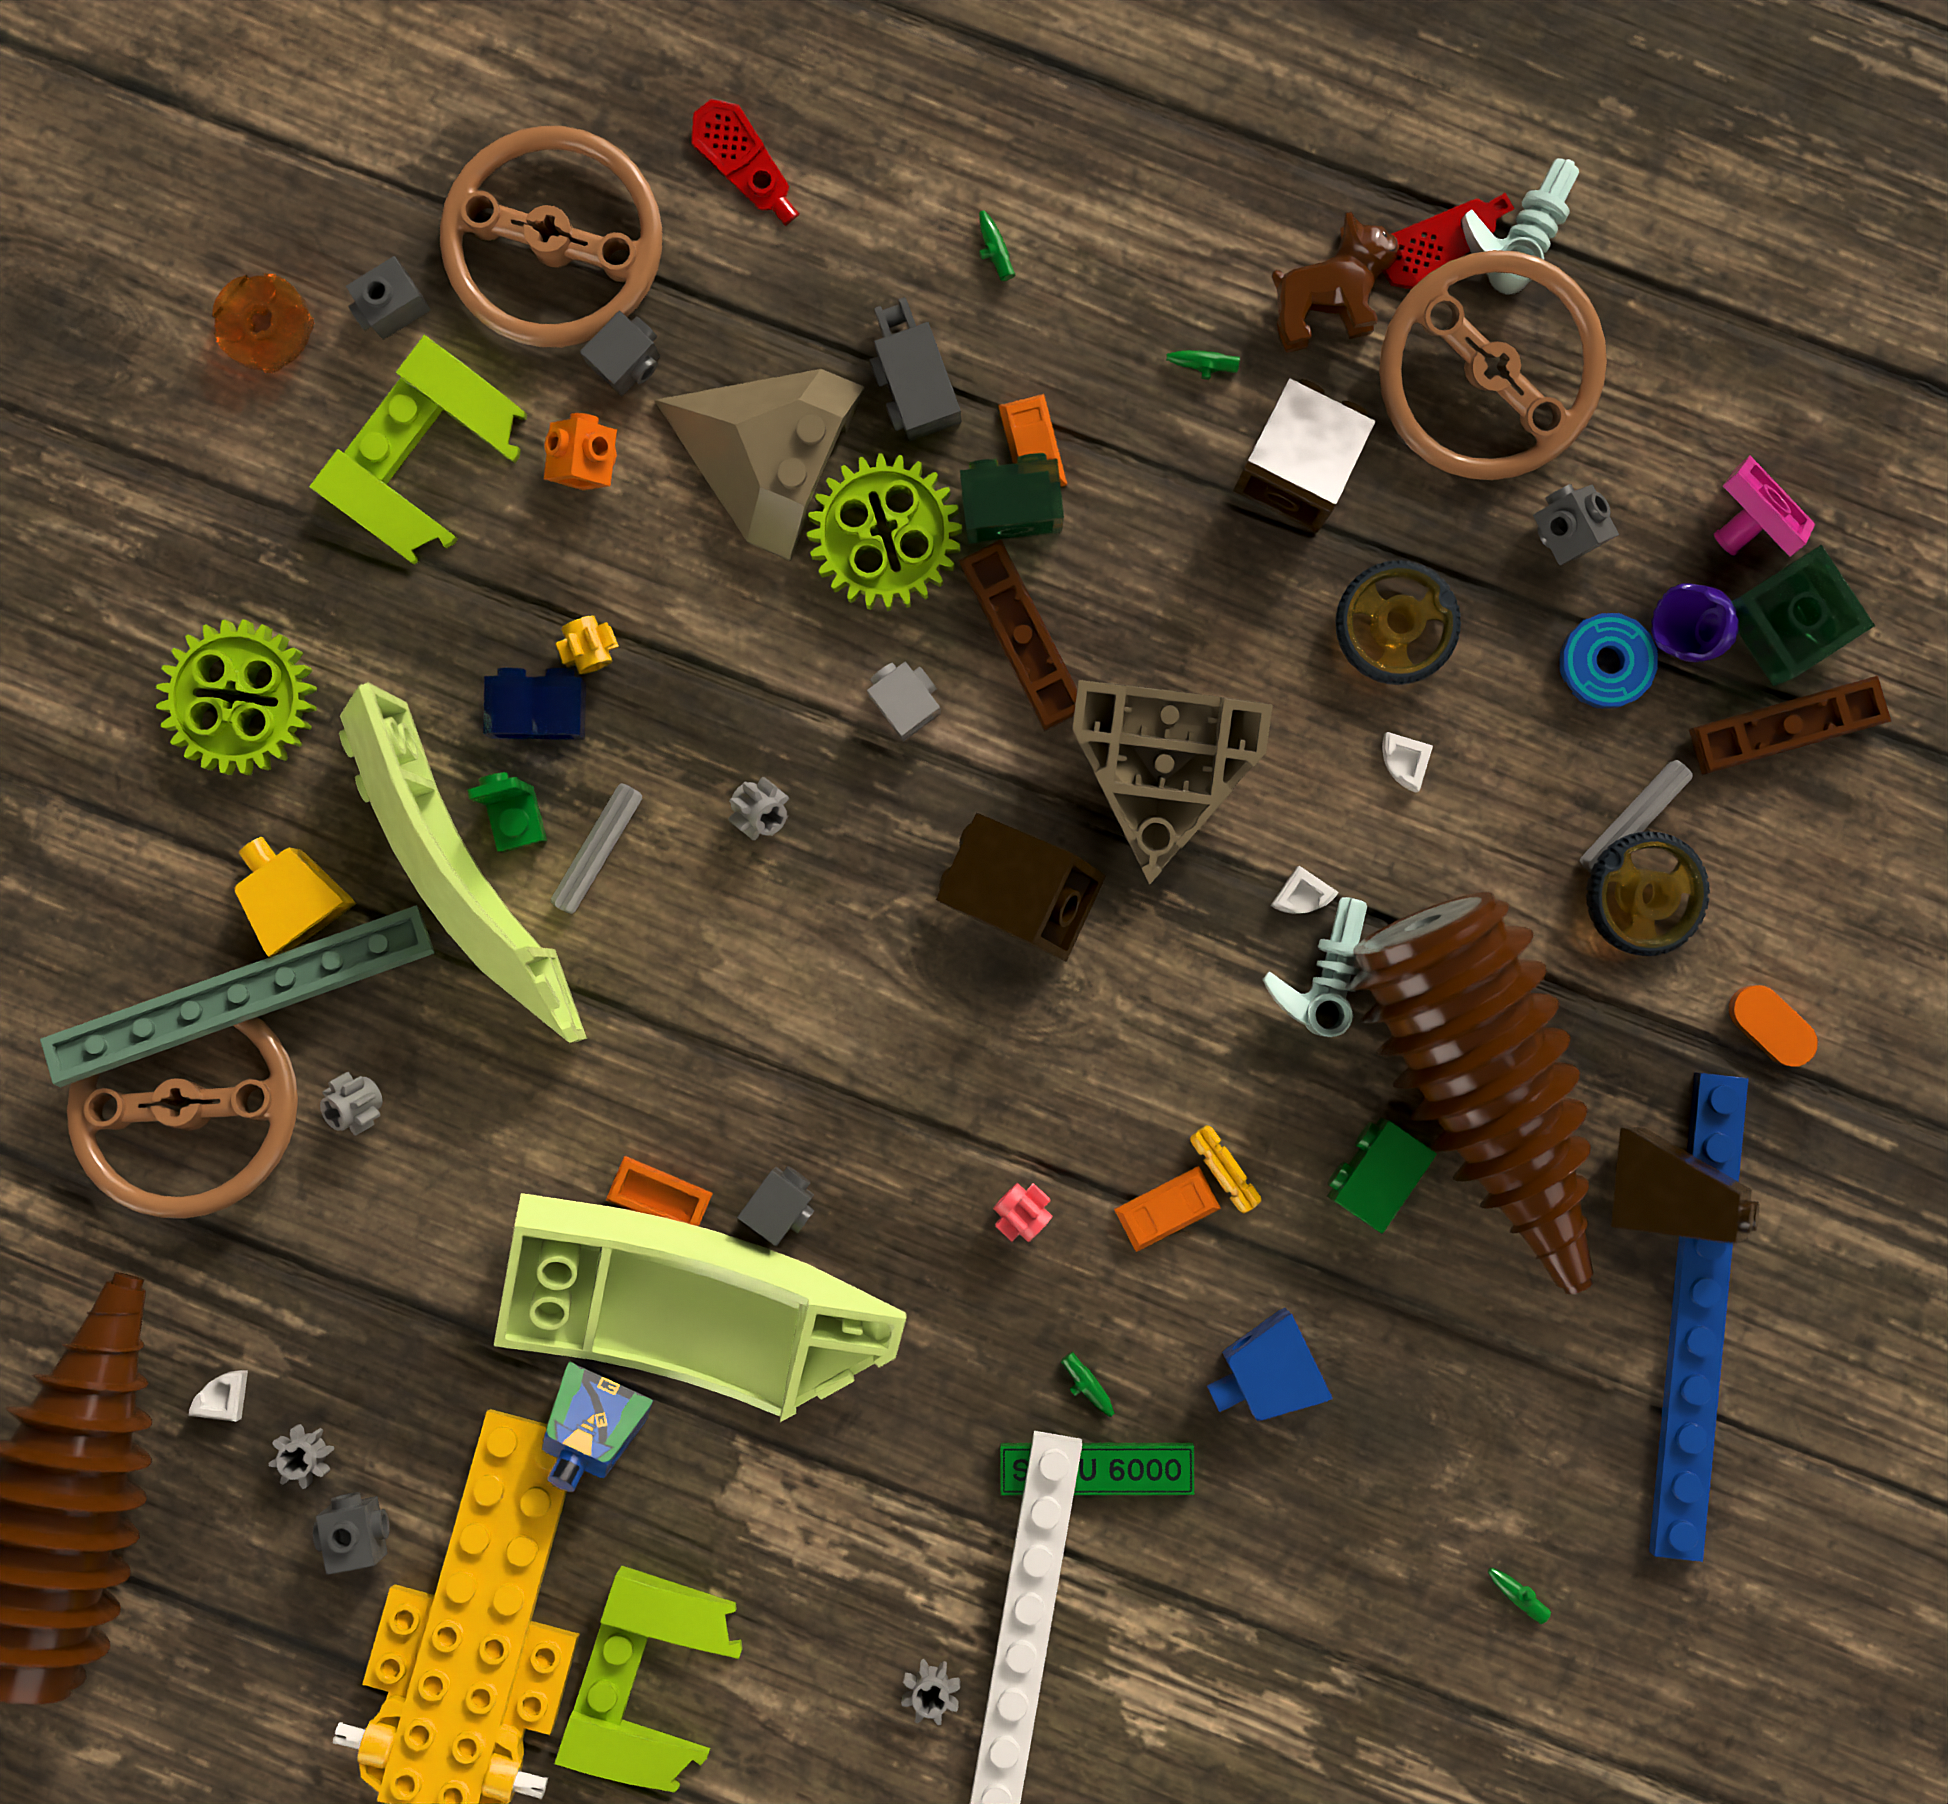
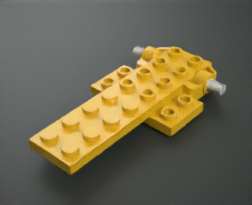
M492 1409L486 1412L435 1595L396 1584L389 1589L362 1684L387 1691L386 1701L382 1704L380 1712L369 1722L366 1730L340 1722L335 1731L336 1735L333 1738V1744L359 1750L357 1761L360 1762L361 1778L379 1792L377 1797L379 1802L386 1804H508L511 1802L515 1792L536 1797L540 1800L543 1798L548 1778L521 1772L524 1756L523 1737L526 1729L547 1735L553 1732L580 1635L579 1633L531 1621L567 1491L554 1486L547 1479L557 1460L556 1457L542 1450L548 1424Z

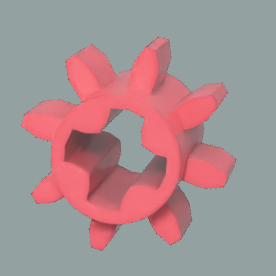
M1018 1183L1014 1184L993 1207V1210L1001 1217L995 1223V1227L1011 1242L1018 1235H1021L1027 1242H1030L1052 1218V1215L1044 1208L1051 1201L1050 1198L1034 1183L1027 1190Z

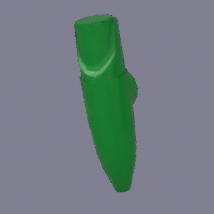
M985 210L979 212V222L985 242V249L979 251L982 260L989 258L994 263L1001 281L1010 280L1015 277V272L1009 260V252L995 222Z
M1183 350L1167 353L1166 361L1181 367L1196 369L1202 372V379L1209 380L1211 379V373L1216 371L1237 373L1240 357L1210 351Z
M1073 1351L1063 1357L1061 1364L1076 1383L1070 1388L1073 1395L1076 1396L1082 1391L1097 1409L1108 1417L1113 1416L1115 1412L1111 1401L1089 1368L1081 1363Z
M1492 1567L1488 1569L1487 1572L1494 1584L1509 1600L1538 1623L1544 1624L1551 1616V1610L1536 1598L1535 1592L1530 1587L1523 1586L1500 1570Z

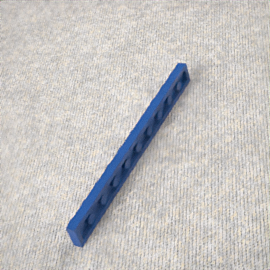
M1694 1072L1687 1152L1739 1182L1749 1078ZM1680 1236L1678 1240L1649 1552L1655 1557L1703 1562L1733 1249L1732 1243Z

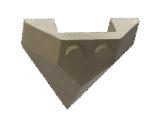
M823 369L661 398L654 401L747 543L791 561L809 520L807 513L808 505L841 430L847 432L865 387Z
M1078 680L1072 729L1149 885L1162 872L1164 866L1179 849L1184 847L1228 797L1246 773L1266 754L1273 704L1123 684Z

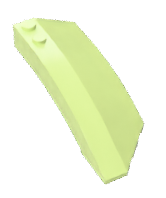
M370 683L358 686L340 715L344 730L339 731L340 740L346 754L350 758L355 757L360 772L359 775L355 776V781L362 799L366 803H371L393 852L415 889L447 933L484 974L569 1043L587 1039L556 950L542 948L512 915L484 877L458 834L438 792L407 702Z
M521 1193L494 1346L589 1359L639 1369L735 1398L780 1416V1422L795 1415L796 1407L816 1396L822 1400L854 1382V1375L873 1364L881 1367L895 1359L906 1321V1313L807 1263L723 1233L664 1217L616 1207Z

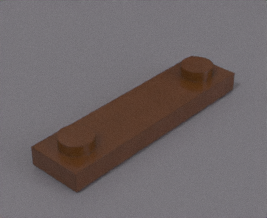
M1000 539L960 559L959 565L1043 731L1045 732L1073 718L1077 687L1002 540Z
M1874 676L1689 729L1701 773L1705 775L1891 722L1879 678Z

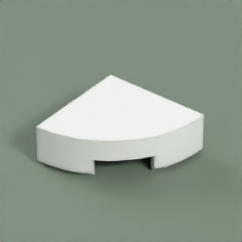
M1386 732L1383 737L1382 752L1388 771L1400 785L1410 791L1419 792L1433 746Z
M1297 866L1270 906L1291 914L1308 913L1326 906L1339 892L1301 866Z
M248 1371L228 1372L210 1381L193 1399L188 1416L234 1422L242 1419Z

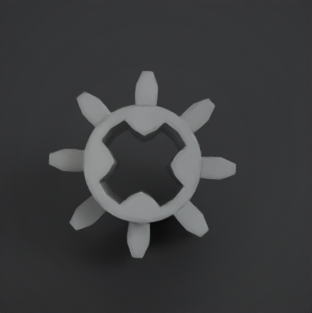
M765 777L759 780L758 785L745 781L743 785L735 790L732 798L729 800L731 808L735 812L729 817V821L752 840H756L760 833L773 836L783 827L788 818L783 804L789 800V797Z
M346 1072L328 1082L329 1088L322 1093L325 1098L320 1102V1109L330 1127L337 1131H343L350 1127L351 1132L355 1136L374 1126L373 1120L380 1117L378 1109L382 1107L383 1101L380 1090L371 1079L360 1076L353 1080L350 1073Z
M299 1424L290 1430L291 1440L280 1436L273 1441L272 1444L279 1452L276 1458L268 1463V1466L277 1467L282 1475L280 1484L283 1485L289 1480L298 1479L299 1485L304 1489L312 1484V1473L323 1477L331 1470L324 1463L326 1455L335 1449L334 1446H326L325 1442L320 1438L323 1429L319 1428L313 1433L305 1434L303 1426ZM299 1448L306 1452L303 1456L304 1465L298 1461L300 1452L297 1449Z
M922 1659L920 1671L916 1676L911 1673L904 1674L903 1683L913 1691L902 1695L901 1704L905 1707L913 1705L916 1711V1723H919L925 1717L934 1718L935 1723L941 1725L942 1714L946 1709L955 1712L958 1710L959 1701L949 1693L960 1689V1678H948L946 1674L947 1662L945 1661L939 1667H928V1663L925 1659ZM932 1685L939 1687V1694L933 1693L930 1699L923 1696V1690L929 1691Z

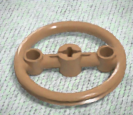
M538 126L518 130L497 139L478 152L465 165L453 182L444 203L440 222V248L443 265L452 287L466 308L481 323L499 335L518 343L537 347H565L591 340L619 310L628 317L639 306L648 293L658 271L662 252V224L659 208L649 183L637 165L622 150L604 138L584 130L565 126ZM542 150H565L580 153L606 166L623 182L631 194L638 211L641 227L640 238L638 241H631L628 236L616 232L607 234L605 237L573 228L566 214L555 206L543 205L536 207L527 214L499 205L492 194L486 191H479L478 189L496 169L524 154ZM481 210H494L493 215L488 221L483 223L474 222L477 213ZM555 231L559 232L560 235L558 237L553 236ZM467 232H472L479 239L487 241L497 239L500 236L529 245L538 260L549 267L558 268L565 266L573 259L603 268L611 279L625 282V285L607 305L593 314L576 321L560 324H538L523 321L503 312L480 292L472 280L465 263L462 247L463 235ZM545 236L549 237L548 242L543 240ZM627 250L630 252L628 259L623 264L611 265L608 263L611 254L615 251Z
M1492 250L1460 257L1430 272L1415 285L1400 303L1388 325L1381 348L1379 367L1381 394L1387 414L1397 433L1412 451L1427 463L1447 473L1469 479L1497 480L1512 478L1534 471L1552 461L1566 450L1584 430L1598 405L1605 381L1607 364L1605 337L1600 319L1590 299L1576 281L1559 267L1539 257L1518 251ZM1492 272L1511 273L1529 278L1545 286L1556 295L1569 310L1578 328L1582 342L1584 362L1582 380L1572 407L1566 410L1557 399L1543 396L1520 373L1521 360L1516 349L1508 343L1489 342L1464 317L1463 306L1457 299L1451 297L1447 291L1449 286L1459 280L1478 274ZM1439 302L1445 303L1452 310V322L1445 330H1439L1434 327L1430 318L1431 310ZM1413 324H1421L1425 332L1433 336H1440L1465 360V376L1469 383L1479 390L1496 391L1520 415L1521 425L1525 431L1536 438L1535 446L1508 457L1484 459L1457 454L1441 446L1431 438L1413 416L1403 390L1401 373L1403 350ZM1465 339H1466L1474 348H1472V347L1465 341ZM1485 357L1500 358L1496 366L1501 372L1500 376H1485L1484 372L1488 368L1487 363L1484 361ZM1511 385H1513L1519 391V393L1515 389H1513ZM1545 402L1552 409L1553 418L1548 427L1540 430L1534 425L1532 416L1535 408Z
M256 1017L233 1025L253 1042L267 1063L270 1075L264 1081L249 1079L240 1082L236 1087L206 1089L199 1084L185 1079L174 1078L164 1081L154 1092L128 1094L107 1088L97 1089L96 1085L101 1073L71 1083L67 1106L70 1139L75 1155L85 1173L102 1192L115 1202L139 1213L162 1218H190L208 1215L227 1208L248 1196L266 1180L281 1160L290 1142L296 1122L298 1095L296 1077L290 1058L279 1038L264 1021ZM261 1088L264 1092V1103L260 1109L251 1113L247 1106L248 1097L253 1091ZM115 1098L118 1106L117 1112L113 1118L105 1121L102 1114L103 1106L108 1100ZM186 1098L205 1104H189V1106L181 1108L180 1112L158 1106H177V1103L185 1102ZM242 1116L254 1121L262 1122L269 1120L270 1122L267 1136L259 1151L234 1178L215 1189L183 1197L157 1195L130 1184L118 1175L106 1161L96 1139L97 1131L101 1129L120 1130L135 1122L159 1121L166 1126L186 1131L200 1129L211 1118Z

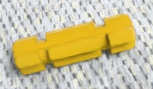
M1208 1125L1204 1126L1190 1137L1191 1144L1198 1154H1203L1206 1157L1203 1161L1224 1191L1231 1193L1230 1199L1238 1211L1243 1214L1249 1212L1261 1202V1196L1251 1183H1246L1247 1176L1225 1146L1221 1147L1219 1144L1221 1139L1214 1129Z

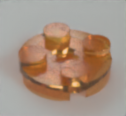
M262 273L264 276L256 275L250 278L247 275L237 277L220 291L213 305L212 317L215 318L214 327L216 333L214 332L216 341L221 349L238 364L249 369L261 370L265 373L278 372L283 366L293 362L306 347L310 333L314 328L313 317L309 313L306 301L302 295L285 279L269 273ZM268 312H271L270 322L272 324L270 328L266 331L261 330L259 333L253 332L256 324L252 321L253 316L256 313L265 316Z

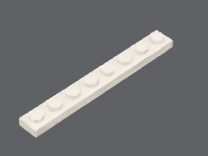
M1034 1431L970 1804H1020L1082 1449V1439L1039 1431Z

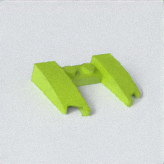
M423 335L398 368L396 373L400 379L343 453L337 449L309 486L412 564L419 562L413 552L414 549L438 537L445 548L454 545L458 540L456 536L387 485L442 411L446 412L513 463L517 462L521 451L519 447L509 445L513 417L521 420L527 419V413L426 335Z
M621 1566L615 1575L600 1621L601 1626L554 1764L625 1784L675 1793L680 1786V1783L675 1778L692 1760L701 1766L707 1760L710 1748L623 1720L628 1700L649 1637L739 1659L743 1649L742 1641H729L725 1616L726 1614L736 1612V1602Z

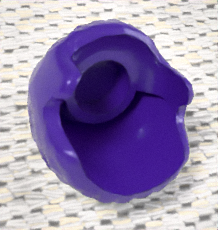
M1691 583L1678 584L1671 587L1663 594L1662 599L1657 602L1651 622L1653 639L1661 650L1684 661L1703 662L1715 659L1730 649L1736 641L1739 631V621L1736 616L1737 610L1733 602L1721 590Z

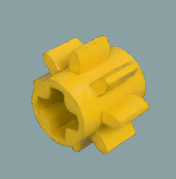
M586 616L571 621L561 628L565 639L556 642L555 645L562 663L566 664V667L576 665L579 674H587L612 663L613 660L609 651L619 646L612 628L608 626L607 622L598 625L595 616Z

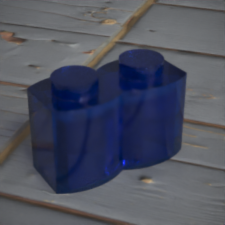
M507 667L498 668L497 676H484L483 734L488 738L511 740L585 739L586 682L581 677H574V670L549 668L545 670V676L529 677L526 676L525 669Z

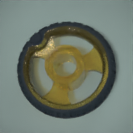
M1387 561L1366 569L1348 585L1337 607L1335 619L1336 635L1340 648L1347 657L1346 659L1364 676L1380 683L1404 685L1429 677L1447 662L1459 639L1461 615L1453 591L1450 590L1445 580L1441 579L1433 570L1410 561ZM1401 578L1414 581L1426 588L1427 591L1421 601L1408 595H1396L1386 601L1378 594L1375 584L1387 579ZM1399 612L1407 618L1409 624L1407 633L1398 634L1390 629L1387 623L1388 613ZM1354 614H1365L1371 617V635L1378 645L1385 648L1383 656L1377 662L1363 651L1356 639L1353 627ZM1435 620L1442 622V634L1435 650L1425 660L1413 665L1407 655V646L1421 635L1426 626V621Z
M1651 831L1629 834L1609 845L1608 849L1604 850L1597 858V863H1594L1586 890H1588V894H1586V904L1589 907L1588 913L1597 932L1615 948L1639 956L1666 954L1686 943L1688 938L1692 937L1699 929L1698 925L1702 924L1706 915L1705 909H1708L1710 899L1708 898V894H1710V885L1707 881L1708 875L1697 853H1694V850L1688 844L1672 835ZM1655 848L1669 853L1678 862L1669 874L1635 868L1632 863L1631 853L1641 849ZM1609 882H1617L1615 888L1616 901L1624 912L1632 915L1629 925L1623 931L1614 923L1608 910L1607 887ZM1651 883L1653 897L1645 905L1642 893L1646 885ZM1681 893L1687 894V906L1678 923L1671 930L1658 937L1654 926L1655 920H1662L1671 916L1679 907Z

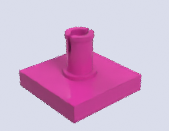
M1751 456L1747 457L1734 469L1723 485L1744 509L1720 530L1718 529L1714 533V537L1723 549L1734 556L1744 545L1762 530H1765L1791 557L1807 543L1815 523Z

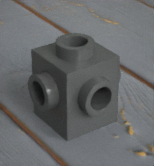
M1569 484L1553 492L1545 498L1549 506L1533 515L1538 524V534L1541 541L1546 547L1551 549L1559 566L1587 554L1619 535L1610 518L1611 512L1608 502L1603 495L1596 492L1593 484L1576 491L1572 484Z
M353 1492L330 1499L331 1505L316 1516L317 1522L313 1525L314 1545L317 1551H322L326 1575L375 1566L388 1554L385 1539L389 1536L388 1515L385 1509H380L378 1496L361 1499L360 1492Z

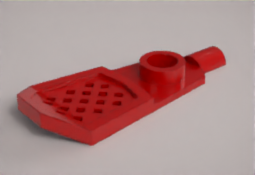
M711 98L693 113L691 143L704 158L760 211L772 210L785 226L800 215L787 199L789 184L738 104ZM762 175L768 176L771 179L770 185L764 189L757 188L754 185L755 179Z
M1506 192L1488 203L1475 198L1392 233L1397 239L1399 247L1403 249H1398L1397 257L1400 259L1383 271L1389 284L1395 287L1412 289L1430 272L1468 253L1470 248L1461 227V220L1470 210L1475 212L1493 234L1496 231V219L1515 209Z

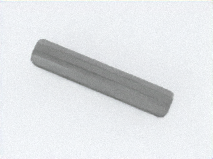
M1678 760L1669 762L1580 858V863L1588 872H1591L1594 863L1598 861L1597 858L1604 850L1608 849L1609 845L1629 834L1643 832L1693 777L1692 772Z
M623 783L617 786L551 897V903L555 907L570 914L577 910L641 802L642 795L640 792Z

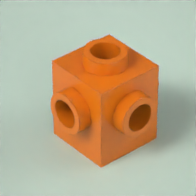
M585 413L570 414V419L550 423L549 432L545 439L546 462L544 480L580 490L611 486L612 470L617 457L615 448L617 430L598 424V417Z

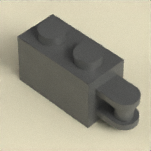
M903 297L898 299V305L882 310L881 306L874 308L883 338L874 341L877 357L870 359V364L878 386L881 387L887 384L893 401L886 403V407L894 430L904 429L907 440L910 442L960 424L961 410L929 322L916 326L908 302ZM906 323V330L891 334L889 328Z

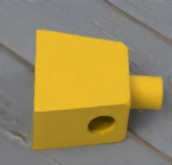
M259 837L246 844L239 851L240 856L253 873L234 887L235 893L268 957L297 948L356 904L302 850L289 847L276 855L265 839Z

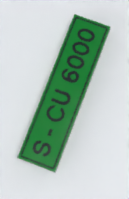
M1000 1443L1001 1495H1023L1032 1443ZM1082 1443L1074 1495H1194L1193 1443Z

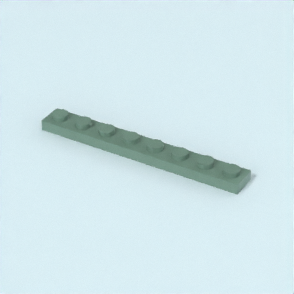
M416 905L43 1037L40 1041L52 1083L58 1087H63L435 954L421 910Z

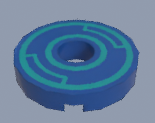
M1600 613L1582 621L1566 636L1560 651V673L1564 683L1567 682L1568 687L1573 691L1572 694L1580 702L1597 709L1618 708L1639 699L1652 685L1658 670V650L1651 634L1637 620L1620 613ZM1601 649H1611L1618 655L1620 665L1616 673L1608 674L1598 667L1597 655Z

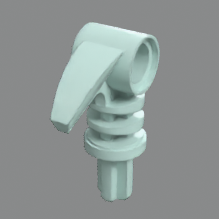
M1560 158L1553 161L1539 190H1531L1526 193L1522 201L1524 210L1519 212L1516 217L1517 225L1511 227L1505 239L1496 238L1473 210L1466 213L1462 218V225L1471 253L1492 250L1518 251L1544 260L1543 253L1547 252L1550 247L1549 239L1555 237L1558 231L1557 225L1563 224L1570 212L1564 202L1579 174V169L1574 165V162L1569 159L1564 160ZM1487 273L1491 285L1497 291L1504 294L1518 293L1531 281L1529 278L1511 273Z
M1343 897L1339 900L1330 940L1320 939L1318 948L1327 952L1325 961H1317L1316 966L1323 969L1322 976L1313 977L1312 987L1309 992L1305 994L1297 992L1270 971L1263 978L1268 992L1281 1009L1290 1017L1305 1025L1310 1032L1319 1036H1339L1350 1027L1353 1012L1351 1005L1346 1000L1347 991L1355 992V990H1347L1345 987L1350 982L1351 975H1357L1360 972L1359 969L1353 967L1356 959L1353 949L1359 943L1367 911V904L1358 899ZM1324 1001L1332 1002L1337 1007L1339 1014L1335 1025L1328 1029L1321 1027L1316 1020V1010Z

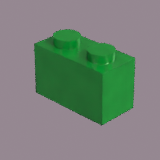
M1380 1118L1377 1124L1369 1122L1361 1131L1355 1142V1146L1359 1150L1350 1163L1347 1164L1343 1161L1335 1169L1327 1184L1332 1188L1327 1197L1374 1230L1383 1234L1437 1153L1391 1121Z

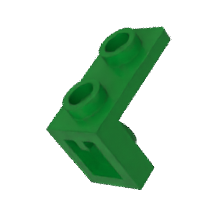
M501 772L478 779L480 786L467 789L470 800L483 804L487 808L497 852L504 853L547 841L534 786L519 780L518 777L509 778L507 772Z

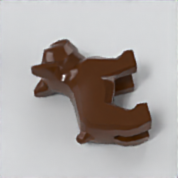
M1352 212L1345 213L1344 227H1340L1341 243L1333 258L1321 263L1293 269L1286 274H1283L1280 270H1275L1272 273V280L1277 289L1279 317L1276 324L1279 340L1286 353L1308 348V339L1312 335L1310 326L1304 321L1310 310L1328 314H1339L1349 339L1372 334L1374 325L1377 324V315L1369 307L1368 299L1377 277L1396 261L1399 245L1394 235L1388 234L1383 226L1362 225Z

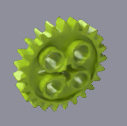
M883 453L878 454L876 467L871 468L867 461L860 457V471L855 474L847 466H841L844 481L839 483L828 477L826 483L831 491V495H815L816 502L823 508V512L814 511L809 512L808 515L811 522L820 526L818 529L807 532L809 541L821 543L820 546L810 552L813 560H827L818 570L820 576L824 578L835 574L836 577L831 584L832 590L836 593L847 585L849 587L848 602L853 603L860 594L865 595L866 606L869 610L872 609L877 598H883L887 611H891L893 600L896 597H900L903 604L909 608L911 607L910 593L914 591L923 599H928V591L925 584L931 582L936 586L942 587L944 585L943 579L938 570H954V563L946 556V553H960L961 544L949 539L951 536L962 533V524L948 522L949 519L959 514L958 505L943 504L951 496L950 488L945 487L935 491L934 488L938 482V474L934 472L925 479L921 478L922 463L919 461L909 471L905 470L903 455H898L893 467L886 466ZM871 493L878 495L889 530H893L891 536L901 566L899 572L892 570L883 539L880 535H877L878 525L869 500ZM897 493H904L913 499V505L909 510L897 513L888 508V500ZM855 507L862 508L868 513L867 520L863 525L852 528L842 522L843 515L847 510ZM917 537L927 543L928 549L926 553L919 558L907 557L901 550L903 544L910 538ZM866 552L877 553L883 559L880 568L871 573L859 570L856 566L857 560Z
M226 619L222 620L220 633L207 624L203 625V640L187 634L185 638L190 649L187 652L176 648L171 650L174 657L179 661L177 666L162 665L161 669L172 677L170 683L156 685L158 690L169 694L168 700L156 704V708L171 713V716L160 725L167 730H178L170 743L177 747L188 745L184 754L186 759L196 761L202 757L201 767L211 771L219 763L220 773L226 775L233 774L236 764L240 773L252 775L254 761L261 769L268 771L271 769L270 755L286 761L288 756L283 746L286 743L298 747L302 745L299 738L294 734L297 728L303 730H311L312 728L308 722L302 719L303 713L317 710L316 706L305 701V696L316 692L317 687L302 682V679L313 671L306 665H295L303 653L296 648L286 650L290 639L281 634L272 638L273 629L263 624L255 632L254 624L243 619L239 624L238 630L234 623ZM222 660L225 669L223 676L219 680L211 682L209 670L215 662ZM270 666L272 670L271 681L267 686L258 688L256 684L257 673L261 668ZM198 689H208L233 695L243 692L257 698H277L278 704L275 707L245 701L230 703L220 698L197 697L196 691ZM215 707L218 713L217 721L212 728L205 730L202 724L203 715L209 708ZM263 713L265 717L264 729L261 733L252 736L249 730V723L254 715Z

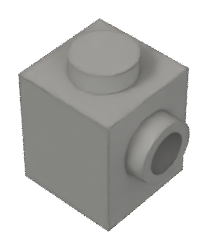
M906 661L897 668L893 663H890L871 677L870 681L873 683V686L867 690L869 697L903 742L941 714L940 706L931 695L937 688L920 666L913 671Z

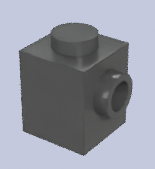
M395 256L346 285V288L355 300L348 307L364 331L372 327L383 340L431 311L411 277Z
M620 310L580 351L588 366L621 397L636 382L642 384L649 379L658 366L656 361L661 357L653 342L657 338L653 330L637 316L630 321Z
M789 1166L784 1171L775 1167L737 1218L777 1246L789 1229L798 1234L815 1211L807 1205L814 1196L813 1193L807 1190L810 1181Z

